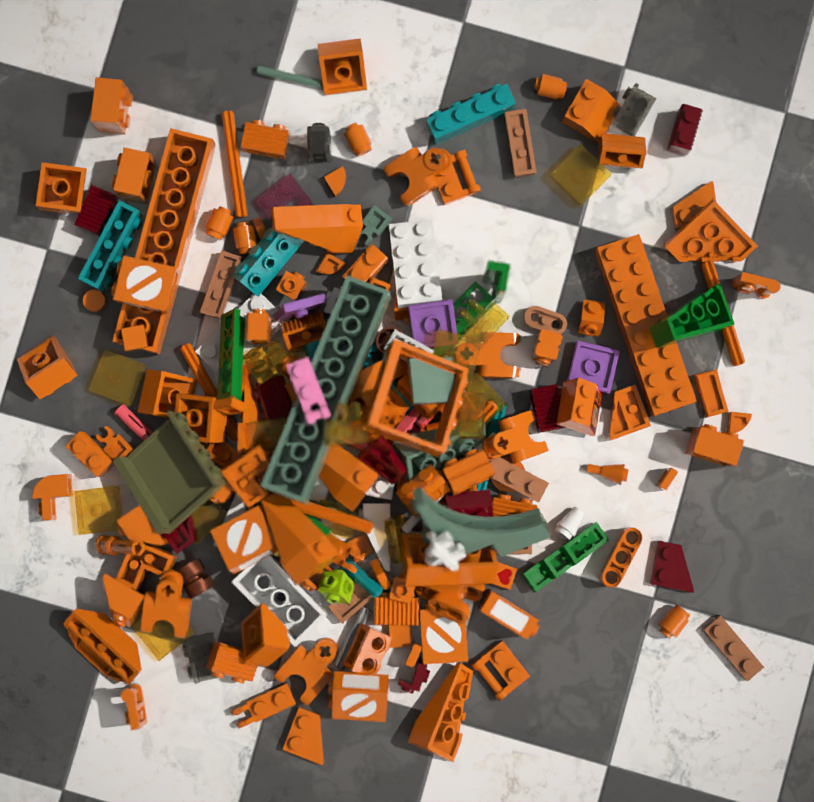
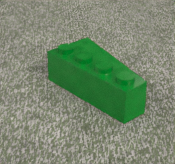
M719 283L700 292L654 323L649 329L657 349L713 334L731 327L735 323Z

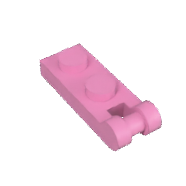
M307 357L286 365L309 425L316 423L315 420L322 417L324 419L331 417L309 358ZM319 404L320 409L312 412L310 407Z

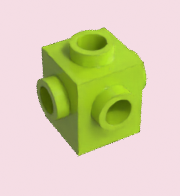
M342 570L324 571L322 580L319 582V593L329 603L350 604L355 583Z

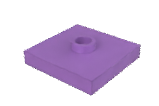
M320 294L283 304L272 315L274 322L294 317L296 319L305 317L308 313L315 312L327 302L325 294Z
M453 299L408 306L414 340L428 348L459 344Z
M577 340L567 381L581 378L597 384L601 392L610 394L620 351Z

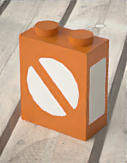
M123 256V260L119 261L117 266L118 281L112 287L113 300L122 304L170 314L180 270L173 266Z
M259 505L210 531L228 570L233 574L278 552V548L274 544L272 530L268 526L265 513Z
M489 589L478 607L481 612L526 640L529 636L534 637L539 629V625H537L539 620L491 589Z
M424 604V608H420L423 664L468 662L466 622L464 624L456 623L434 613L428 604Z
M335 671L334 681L329 680L328 694L333 695L329 696L328 709L332 710V719L386 722L389 675Z

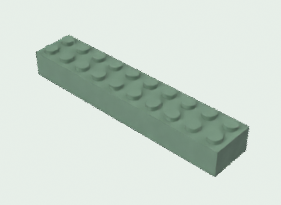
M347 275L311 362L331 417L326 419L322 417L315 420L316 423L309 425L297 396L261 484V487L265 490L306 506L308 505L390 302L391 295L388 290ZM316 404L311 406L310 408L313 412L315 410L320 409L319 404Z

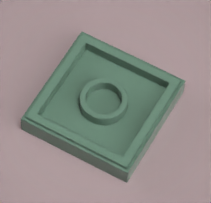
M441 357L453 362L452 357ZM409 358L407 365L411 405L448 403L455 383L454 374L418 359Z

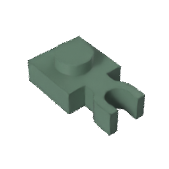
M374 205L362 221L366 228L361 231L359 239L363 234H366L368 239L364 244L368 246L372 241L373 234L376 233L380 236L393 218Z

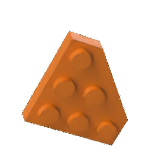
M714 199L664 244L666 249L679 262H719L722 260L742 262L758 247Z

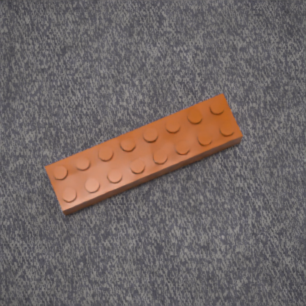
M640 234L597 247L594 253L650 417L697 402L677 343L656 349L649 327L665 317L667 313Z

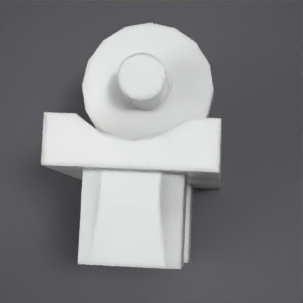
M433 531L428 533L427 538L431 541L430 548L425 550L426 563L430 566L444 563L453 572L459 569L458 561L466 557L464 546L460 543L454 545L453 538L447 531L439 536Z

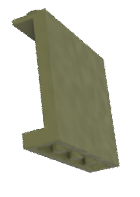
M172 411L166 413L169 419L127 457L118 456L113 461L155 531L170 534L227 484L222 477L223 473L212 462L211 454L202 447L199 442V436L189 427L186 416L180 412Z

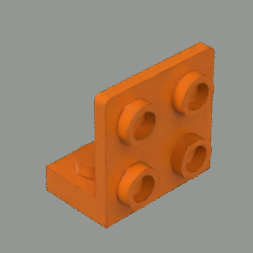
M394 389L388 390L379 419L380 424L393 429L397 423L403 420L409 408ZM365 390L361 396L367 403V407L373 390ZM362 429L356 439L359 442L373 441L379 435Z

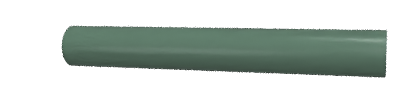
M258 66L257 68L258 75L319 89L322 85V80L263 66Z

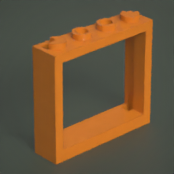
M394 339L387 344L362 429L436 457L444 454L447 446L451 443L449 436L456 426L457 419L455 415L463 402L461 395L463 389L468 384L467 374L469 369ZM399 356L406 359L415 358L454 374L455 383L449 402L445 403L433 444L379 423Z

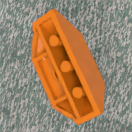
M75 609L63 623L65 629L68 630L74 647L107 678L130 685L142 671L137 643L118 625L113 623L105 613Z

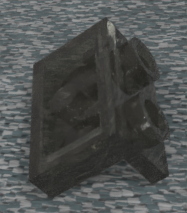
M214 632L187 638L185 644H183L185 658L188 657L190 666L187 667L190 680H194V684L219 678L211 675L212 671L206 667L214 641H216Z

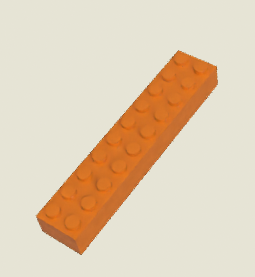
M172 128L169 130L135 258L177 267L180 270L170 314L122 304L112 341L118 345L124 346L121 329L144 325L148 348L138 350L157 355L161 353L216 148L212 138Z

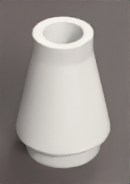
M573 507L556 524L557 528L554 531L561 538L569 541L571 537H575L585 513L579 508Z

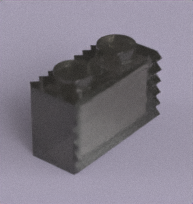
M313 123L312 126L307 127V154L311 163H327L331 161V134L329 127L325 126L324 123Z

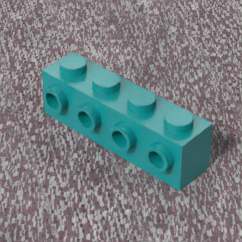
M497 84L489 88L487 93L482 95L481 93H476L469 97V101L462 104L459 101L450 105L449 109L444 112L438 110L431 113L426 121V126L434 144L437 145L498 118L507 111H513L516 102L507 84L502 86Z
M120 200L118 201L78 277L80 281L101 292L109 288L113 280L111 276L114 270L117 269L119 261L123 260L122 255L125 249L128 250L133 243L132 236L135 230L138 231L143 224V214L138 209Z
M272 226L265 231L261 241L251 248L247 258L237 265L232 277L258 297L304 240L294 239L276 232Z

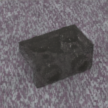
M637 83L634 84L633 88L628 86L622 97L625 102L622 107L617 105L611 116L614 118L612 126L630 136L637 134L657 99L639 89V84Z

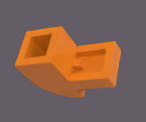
M72 474L49 475L36 484L32 499H41L42 503H39L38 509L43 521L57 520L55 498L73 496Z

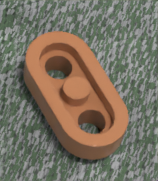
M531 306L524 313V322L532 329L538 331L545 329L562 334L567 328L566 318L557 312L539 306ZM536 314L539 318L538 321H532L531 315ZM553 321L558 322L559 328L554 329L551 323Z

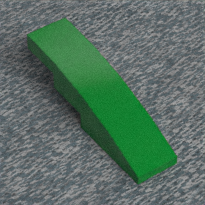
M595 522L526 570L521 576L532 592L535 593L572 566L577 565L609 541L599 524Z

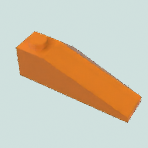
M335 204L271 208L274 231L294 239H302L309 242L312 246H320L330 253H353L363 228L361 205Z
M243 365V400L241 402L246 403L247 408L246 412L240 413L242 423H238L237 453L245 454V452L258 445L269 451L273 449V437H269V431L262 420L260 405L254 394V386L248 367Z
M334 441L319 475L333 497L352 512L380 476Z
M273 493L261 501L268 526L271 528L274 536L275 547L278 548L282 568L295 586L333 562L338 554L336 549L318 527L290 499Z
M456 663L416 720L408 740L410 744L445 760L454 762L462 741L463 734L459 732L461 720H465L466 717L463 708L465 700L469 698L473 675L471 669L461 663Z

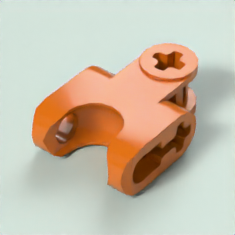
M415 147L386 165L383 171L387 177H396L401 173L407 175L409 187L400 196V200L404 206H408L439 187L435 176L450 166L451 155L447 150L431 148L421 154L419 149ZM436 155H440L441 157L438 159L439 163L435 162L437 160Z
M480 332L478 343L466 342L458 346L454 354L455 360L461 366L478 367V377L514 379L520 377L519 368L503 363L500 353L502 348L506 346L517 345L521 341V335L518 333ZM465 349L472 355L467 360H464V356L460 355Z
M534 410L498 421L501 432L487 437L482 442V450L485 451L488 458L494 459L509 454L513 464L549 451L545 441L535 442L528 434V426L531 422L537 420Z
M174 570L165 571L161 576L156 593L146 592L141 621L142 632L151 633L156 621L166 620L173 625L174 636L185 639L189 629L192 599L181 597L183 577L179 572Z
M484 584L415 587L416 594L420 598L429 600L428 606L434 613L460 624H464L470 616V607L462 599L479 601L486 592Z
M322 638L310 651L300 645L276 672L274 678L282 683L290 675L297 674L302 676L307 686L300 697V701L305 706L309 705L334 676V673L327 666L336 656L338 650L337 643L331 638ZM327 645L330 646L329 652H330L331 654H329V653L322 654V653H321L322 650H323V648H322L321 646H323V647H326Z

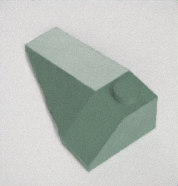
M480 420L456 425L453 431L450 432L449 439L451 443L447 446L446 452L437 457L402 443L393 442L396 455L407 469L403 476L406 483L430 464L438 472L445 467L444 464L457 458L459 455H465L486 439L485 422ZM438 429L414 433L411 436L433 444Z

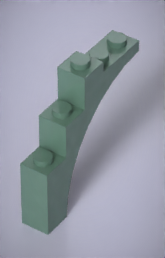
M422 487L412 490L414 500L411 501L416 513L421 514L424 528L421 534L426 544L429 543L431 545V541L427 538L428 533L433 531L439 536L447 531L453 538L454 543L457 542L464 546L467 554L490 545L492 550L496 549L500 557L551 538L546 519L539 508L508 516H471L455 512L440 505L430 498Z

